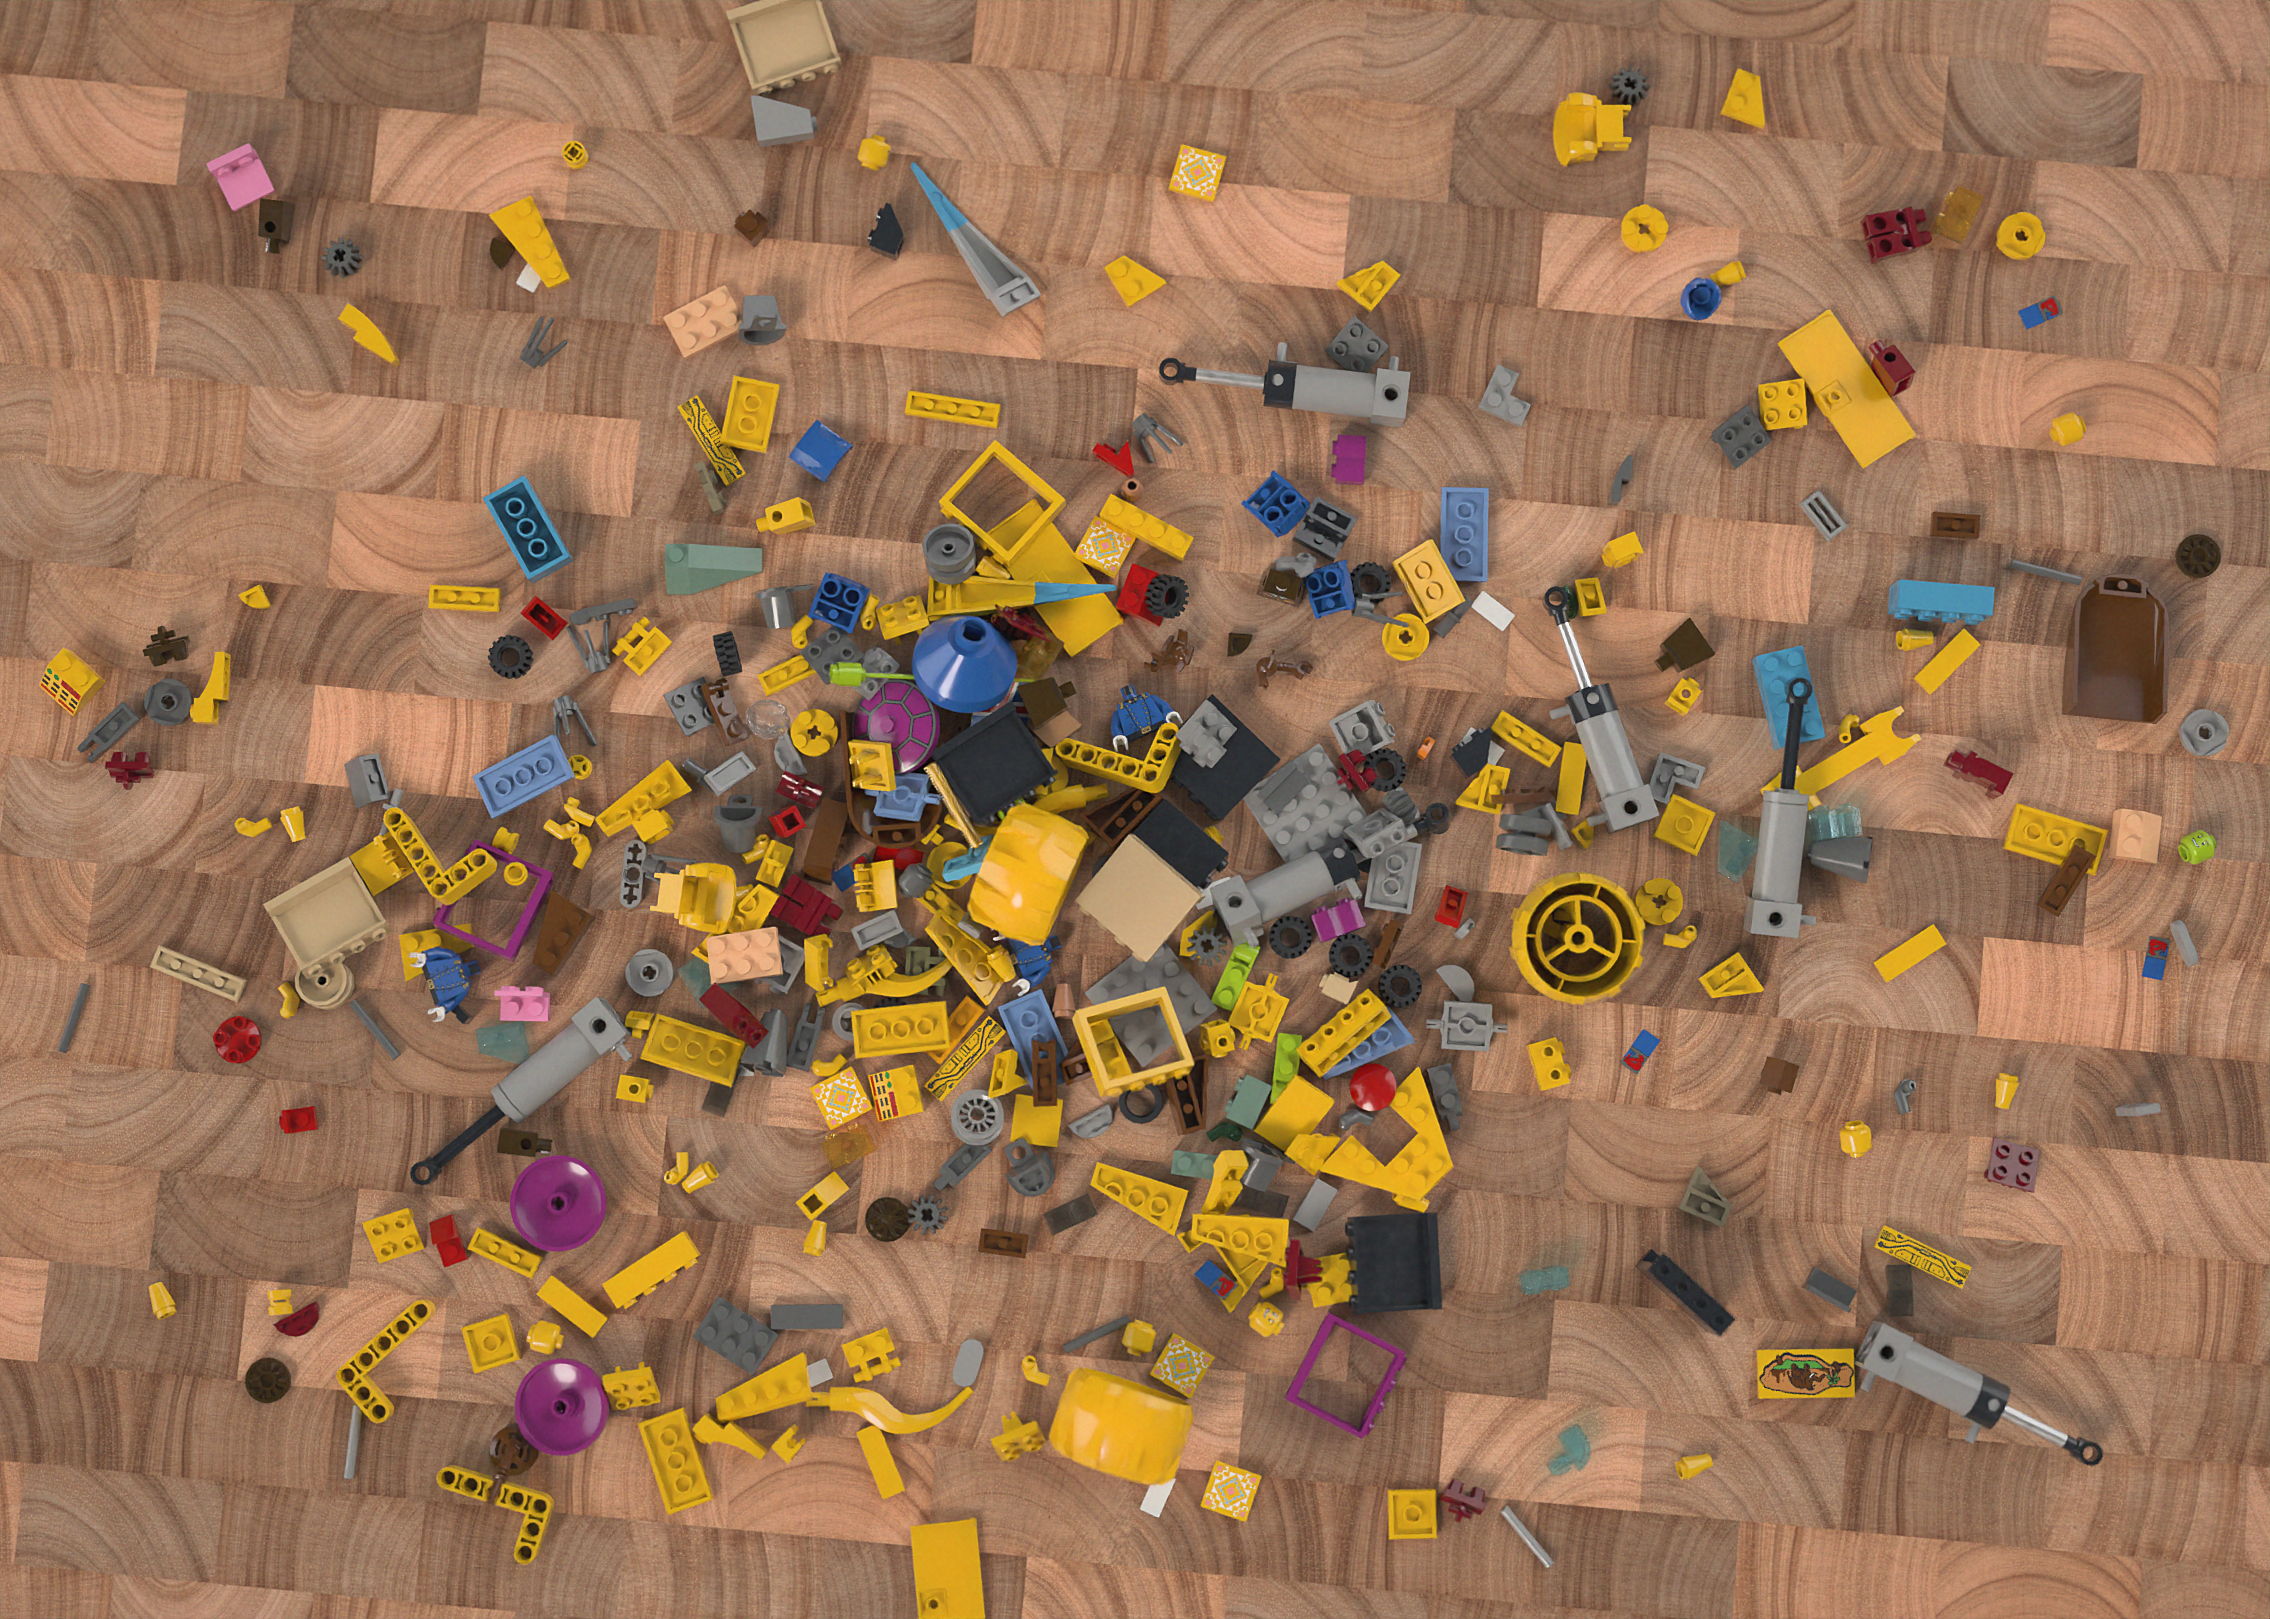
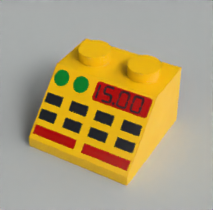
M63 647L47 665L39 686L75 717L103 687L106 681L73 651Z
M915 1065L868 1075L878 1122L925 1112Z

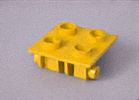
M1804 378L1758 385L1760 421L1765 431L1789 427L1801 429L1804 425H1808Z
M390 831L383 836L382 834L376 836L373 842L349 856L373 896L414 872Z
M893 860L856 864L853 872L855 881H859L854 886H860V890L855 891V893L861 894L856 895V906L859 908V911L869 912L898 907Z
M882 942L879 945L870 947L862 957L851 960L847 967L844 968V971L851 985L854 986L859 994L861 991L864 993L873 987V984L867 977L868 975L876 985L877 981L871 973L875 971L882 981L883 977L877 969H880L886 978L895 972L894 969L898 966Z
M404 1208L362 1222L379 1264L425 1249L412 1219L414 1218L412 1209Z

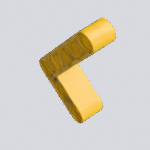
M1168 722L1159 728L1145 761L1070 738H1065L1059 742L1055 750L1063 764L1067 767L1150 793H1158L1165 787L1182 748L1179 746L1181 741L1176 736L1167 740L1169 736L1176 735L1179 731L1174 723ZM1069 750H1072V752H1071L1070 754L1065 755L1066 752H1068ZM1166 755L1164 759L1158 760L1159 757ZM1092 756H1093V758H1092L1090 761H1087V762H1086V760H1087L1089 757H1092ZM1114 763L1112 767L1106 768L1109 764ZM1135 769L1134 773L1127 775L1129 771ZM1156 776L1153 781H1148L1151 777Z
M393 807L388 809L383 816L386 827L430 894L444 905H451L490 877L497 869V862L489 853L483 849H476L445 871L407 814L401 809ZM424 853L423 856L420 859H418L419 855ZM486 859L485 863L480 866V863ZM435 870L434 875L430 877L432 871ZM466 874V877L460 881L461 877ZM447 888L446 892L441 895L442 891Z
M418 1300L411 1304L337 1371L336 1378L338 1383L373 1422L381 1423L390 1419L394 1413V1406L368 1374L435 1315V1305L430 1300ZM420 1304L427 1307L428 1312L425 1317H421L418 1314L417 1309ZM402 1320L407 1321L409 1324V1331L407 1333H403L399 1328ZM384 1336L391 1340L389 1349H385L381 1345V1340ZM365 1352L370 1353L373 1357L371 1365H367L363 1361ZM347 1368L352 1369L355 1374L352 1381L347 1380L345 1377ZM363 1386L370 1390V1397L368 1399H364L360 1394ZM378 1405H382L386 1409L384 1417L377 1415L376 1407Z
M456 1465L446 1466L437 1474V1482L440 1487L485 1502L493 1484L492 1476ZM446 1471L454 1473L455 1481L453 1483L445 1480ZM469 1478H474L478 1482L476 1490L468 1487ZM506 1481L501 1487V1495L497 1498L495 1505L525 1514L515 1546L514 1557L520 1564H529L539 1555L554 1508V1500L547 1493ZM515 1492H520L523 1495L524 1502L522 1504L515 1503L513 1499ZM538 1499L546 1502V1511L537 1509L536 1501ZM531 1522L539 1526L540 1530L537 1535L529 1531V1524ZM523 1546L531 1548V1558H526L522 1555L521 1549Z

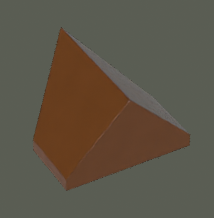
M1078 1038L1063 1062L1059 1063L1067 1086L1093 1077L1080 1039Z

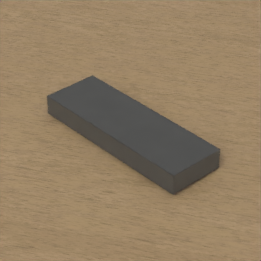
M843 1304L771 1305V1329H843Z

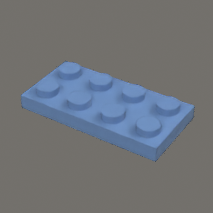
M1441 488L1440 554L1455 582H1487L1489 488Z
M552 734L474 775L473 778L491 818L496 819L575 778V775L557 736Z
M1042 989L997 1007L1016 1052H1018L1019 1060L1032 1090V1040L1048 1042V1039H1056L1057 1085L1064 1083L1065 1079L1059 1063L1063 1062L1068 1054V1050ZM1039 1051V1059L1049 1058V1051Z

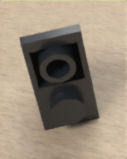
M886 203L884 209L880 208L877 213L876 221L878 224L875 230L872 229L870 231L867 242L869 243L870 251L897 261L905 237L891 204Z
M1482 727L1470 735L1472 737L1471 741L1466 744L1462 741L1451 749L1454 753L1451 754L1450 759L1465 779H1468L1488 763L1492 735L1490 727L1486 730Z

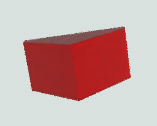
M536 595L520 612L521 615L552 641L568 624Z
M877 845L872 862L893 860L894 868L904 871L909 864L917 865V863H922L924 852L911 847L891 849Z

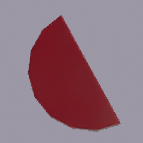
M318 1301L273 1325L280 1333L287 1336L298 1337L308 1334L315 1328L319 1320L320 1308Z

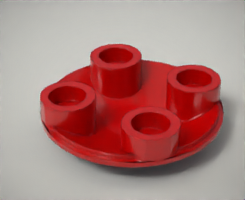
M236 1016L225 1020L218 1027L213 1035V1041L216 1051L222 1059L230 1063L241 1064L255 1057L261 1047L262 1036L259 1027L254 1021L246 1017Z
M1366 1064L1353 1074L1349 1086L1350 1095L1353 1101L1362 1109L1378 1111L1387 1108L1396 1094L1397 1084L1395 1077L1383 1065Z

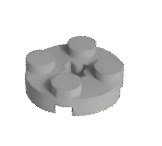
M2200 709L2191 712L2183 719L2178 732L2180 734V741L2188 752L2196 757L2211 756L2220 752L2225 747L2229 727L2224 717L2219 713ZM2200 727L2203 729L2208 728L2207 739L2199 736Z
M654 949L641 950L627 964L626 980L635 992L647 997L658 996L671 987L674 979V967L666 954ZM648 966H651L652 970H656V974L653 975L651 980H649L648 976H644Z

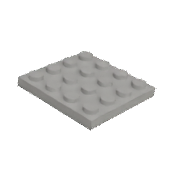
M1317 744L1292 761L1297 765V769L1309 780V783L1279 814L1276 815L1257 797V793L1281 769L1259 782L1243 798V801L1285 864L1315 851L1316 848L1340 837L1345 840L1346 837L1343 830L1367 817V814L1347 785L1343 784L1339 787L1336 783L1341 777L1320 744Z
M1166 942L1152 957L1154 958L1152 962L1143 961L1142 963L1132 955L1085 992L1095 1006L1165 986L1183 1035H1186L1218 1009ZM1160 1005L1108 1018L1112 1029L1143 1068L1174 1044Z

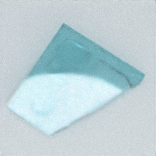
M1723 820L1720 822L1717 873L1739 884L1757 853L1758 840Z
M696 957L678 968L677 972L700 1008L704 1010L706 1007L699 999L711 987L710 968L705 961ZM734 982L719 986L728 993H731L740 987L741 984L740 982Z
M524 1021L476 1029L479 1053L520 1065L530 1057Z

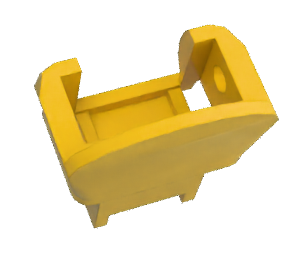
M1581 92L1568 93L1566 100L1562 101L1556 110L1553 126L1554 148L1561 165L1568 167L1587 161H1594L1599 151H1627L1629 148L1628 144H1631V137H1623V119H1627L1628 112L1631 111V105H1602V100H1598L1597 95Z
M697 863L686 865V870H680V875L654 873V877L661 878L658 905L650 906V911L674 914V918L679 919V924L699 931L720 935L726 932L733 917L737 890L736 876L730 866L716 863Z

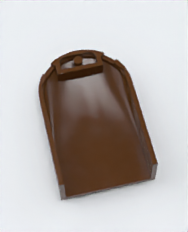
M2109 574L2095 579L2078 596L2073 608L2065 655L2062 715L2157 724L2167 714L2169 615L2162 597H2159L2150 588L2151 585L2144 580L2127 574Z
M845 709L840 710L847 808L854 827L868 841L885 848L900 849L919 843L937 825L942 812L943 797H941L939 805L927 803L923 808L919 821L876 816L873 811L877 802V796H866L865 789L854 788L852 784L848 742L853 740L852 722L855 712H847ZM940 733L935 749L941 746ZM931 756L923 765L909 773L927 775L929 771L925 772L928 769L924 770V768L934 762ZM932 782L929 794H940L941 792H938L939 789L936 790L938 787H935L937 784L933 785L935 782Z

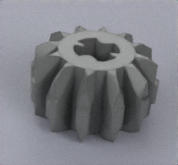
M1632 66L1628 67L1627 72L1625 69L1620 68L1618 71L1619 75L1614 74L1612 76L1614 82L1610 83L1609 88L1614 90L1611 94L1612 98L1619 96L1618 104H1621L1624 100L1626 105H1631L1632 101L1634 104L1639 105L1640 99L1647 97L1645 91L1649 90L1650 85L1645 83L1648 79L1647 75L1640 77L1641 69H1638L1635 73ZM1626 83L1628 84V86H1632V85H1633V86H1634L1633 90H1632L1630 87L1626 88V87H1625Z
M339 238L338 244L330 240L332 247H324L323 250L327 255L321 257L326 262L324 268L327 271L331 270V275L334 277L339 274L341 278L345 279L347 272L354 276L352 269H361L357 262L363 260V257L358 254L360 248L353 246L354 242L350 239L345 242L343 238ZM344 255L345 260L341 262L340 256Z
M1403 788L1392 789L1383 797V804L1387 811L1402 819L1405 827L1413 824L1420 817L1417 807Z
M1203 926V935H1200L1197 930L1193 931L1194 935L1198 938L1197 940L1188 938V942L1195 944V946L1187 947V951H1196L1191 956V960H1195L1200 956L1201 958L1198 963L1200 966L1203 965L1204 959H1207L1208 967H1211L1212 957L1217 963H1220L1221 959L1216 954L1226 955L1227 953L1225 950L1219 949V947L1226 946L1227 941L1218 942L1224 934L1221 932L1216 937L1213 936L1216 931L1215 927H1212L1210 934H1207V928ZM1206 940H1210L1211 946L1214 947L1213 951L1203 952V947L1200 946L1201 942L1206 943Z
M932 1194L929 1196L927 1203L925 1196H920L922 1205L915 1200L912 1201L913 1206L917 1210L908 1209V1213L915 1214V1217L908 1219V1222H918L913 1228L915 1231L920 1226H923L922 1235H926L928 1227H930L932 1234H936L934 1225L940 1229L944 1228L939 1219L943 1221L948 1220V1216L940 1215V1212H945L948 1208L942 1207L939 1209L938 1206L943 1200L940 1198L934 1204V1195ZM926 1208V1211L929 1208L933 1210L932 1217L934 1218L932 1221L930 1219H927V1221L923 1219V1209Z

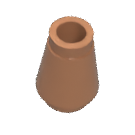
M1128 479L1121 486V495L1125 500L1135 502L1143 496L1144 487L1139 480ZM1134 484L1137 487L1134 490H1130L1129 485Z
M1057 984L1052 1009L1054 1018L1062 1020L1072 1019L1073 1013L1076 1011L1071 985Z

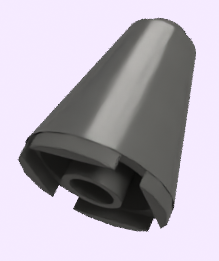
M1863 836L1813 841V845H1808L1806 859H1811V865L1860 883H1867L1873 837Z
M770 1009V1012H764L760 1022L769 1030V1033L754 1049L747 1045L740 1059L739 1066L751 1072L755 1070L761 1071L762 1075L783 1077L787 1071L788 1018L784 1016L783 1011Z

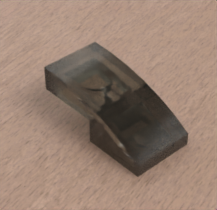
M738 1069L732 1087L714 1081L710 1082L709 1090L701 1107L703 1111L724 1118L741 1069Z
M1241 1183L1243 1189L1233 1204L1273 1217L1283 1218L1289 1196L1271 1190L1263 1192Z
M1087 1193L1042 1215L1053 1236L1098 1215Z
M1911 1264L1886 1265L1885 1272L1888 1289L1886 1298L1889 1317L1913 1316Z

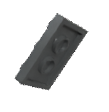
M718 1296L693 1335V1338L753 1376L780 1334L721 1296Z

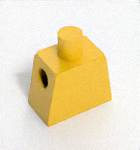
M799 497L767 507L765 509L766 516L756 519L760 533L771 530V532L778 535L816 525L810 503Z

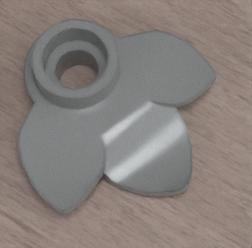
M1300 553L1297 557H1280L1275 560L1276 570L1294 569L1296 575L1302 578L1314 572L1316 558L1309 553Z

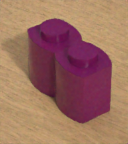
M1338 435L1337 441H1333L1332 455H1336V464H1331V478H1335V484H1364L1366 436Z
M1349 897L1336 901L1337 906L1328 909L1327 905L1313 910L1315 914L1311 915L1310 918L1320 943L1366 926L1355 899L1350 901Z

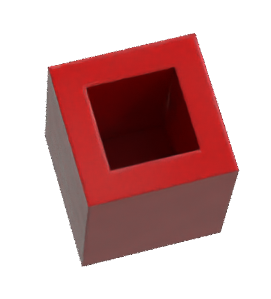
M787 805L768 816L779 837L787 838L806 827L796 805Z

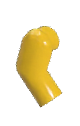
M873 594L869 595L860 613L861 623L865 630H872L877 624L875 608L880 599Z
M807 614L791 628L792 644L798 649H803L807 646L806 630L814 622Z
M1847 714L1844 716L1838 728L1839 740L1842 743L1851 741L1850 727L1857 728L1859 726V717L1857 715Z
M549 819L543 827L560 840L571 838L579 832V824L574 820L559 825Z
M577 833L571 839L578 852L572 865L583 870L592 853V848L588 838L584 834Z
M758 835L752 850L741 855L745 865L765 857L770 845L768 835Z
M1692 925L1686 926L1678 935L1665 933L1663 945L1686 948L1697 938L1696 927Z
M285 982L278 990L285 998L280 1014L283 1018L288 1019L297 1013L300 998L291 985Z
M839 1053L831 1062H822L819 1059L813 1061L811 1069L817 1076H833L848 1061Z
M1281 1267L1273 1268L1270 1283L1258 1289L1263 1300L1284 1289V1270Z

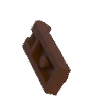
M722 678L716 680L715 683L708 682L703 684V695L725 747L748 739V734L729 692L728 681ZM716 692H718L719 697H720V698H718V699H717V697H716V695H715Z
M1048 1039V1042L1032 1040L1033 1107L1057 1106L1056 1039ZM1039 1051H1049V1058L1039 1059Z

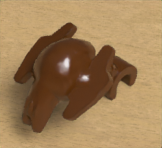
M1179 629L1176 642H1173L1175 636L1170 635L1160 650L1163 656L1161 657L1152 652V662L1150 664L1144 662V668L1151 672H1156L1161 666L1170 664L1171 666L1178 665L1177 672H1181L1185 666H1188L1193 656L1194 645H1190L1189 648L1187 647V631Z
M1272 650L1270 657H1264L1256 664V671L1260 682L1259 687H1263L1264 690H1267V687H1269L1268 678L1274 675L1277 670L1283 672L1290 671L1294 673L1296 678L1301 680L1304 677V671L1310 674L1313 666L1307 661H1300L1297 664L1277 663L1274 659L1276 656L1275 650Z

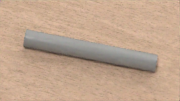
M353 1405L344 1472V1478L348 1479L354 1478L362 1418V1409L358 1405Z
M1505 1506L1500 1513L1546 1568L1550 1567L1554 1561L1510 1508Z

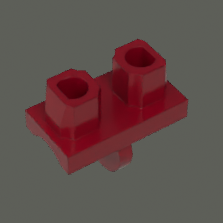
M1356 749L1348 754H1341L1338 758L1349 773L1347 774L1343 767L1337 770L1341 777L1336 782L1338 786L1346 784L1349 790H1352L1356 787L1351 780L1353 778L1363 792L1371 789L1370 785L1379 776L1372 767H1369L1362 773L1358 770L1356 766L1366 759L1362 752Z
M113 752L111 761H106L105 769L109 770L110 777L115 778L116 783H123L125 790H131L133 783H140L141 778H154V771L150 766V756L147 752L135 753L134 762H127L128 756L124 752Z
M784 771L775 792L815 809L824 787Z
M1452 1479L1447 1489L1441 1494L1440 1501L1451 1504L1449 1505L1448 1512L1456 1514L1454 1521L1460 1523L1462 1517L1471 1519L1473 1513L1481 1515L1487 1505L1484 1502L1485 1490L1473 1487L1468 1497L1461 1494L1464 1483Z

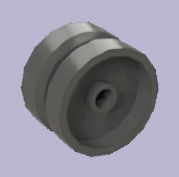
M948 523L941 524L926 534L922 547L927 572L932 579L948 585L958 584L969 579L977 567L973 536L969 530L961 525Z
M1500 815L1499 827L1513 834L1502 833L1498 835L1495 848L1519 855L1547 856L1549 843L1535 836L1546 837L1550 835L1552 822L1522 815Z

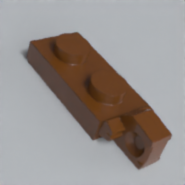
M1541 786L1537 792H1535V788L1521 789V794H1515L1514 789L1500 790L1498 795H1491V803L1556 802L1557 800L1556 788Z

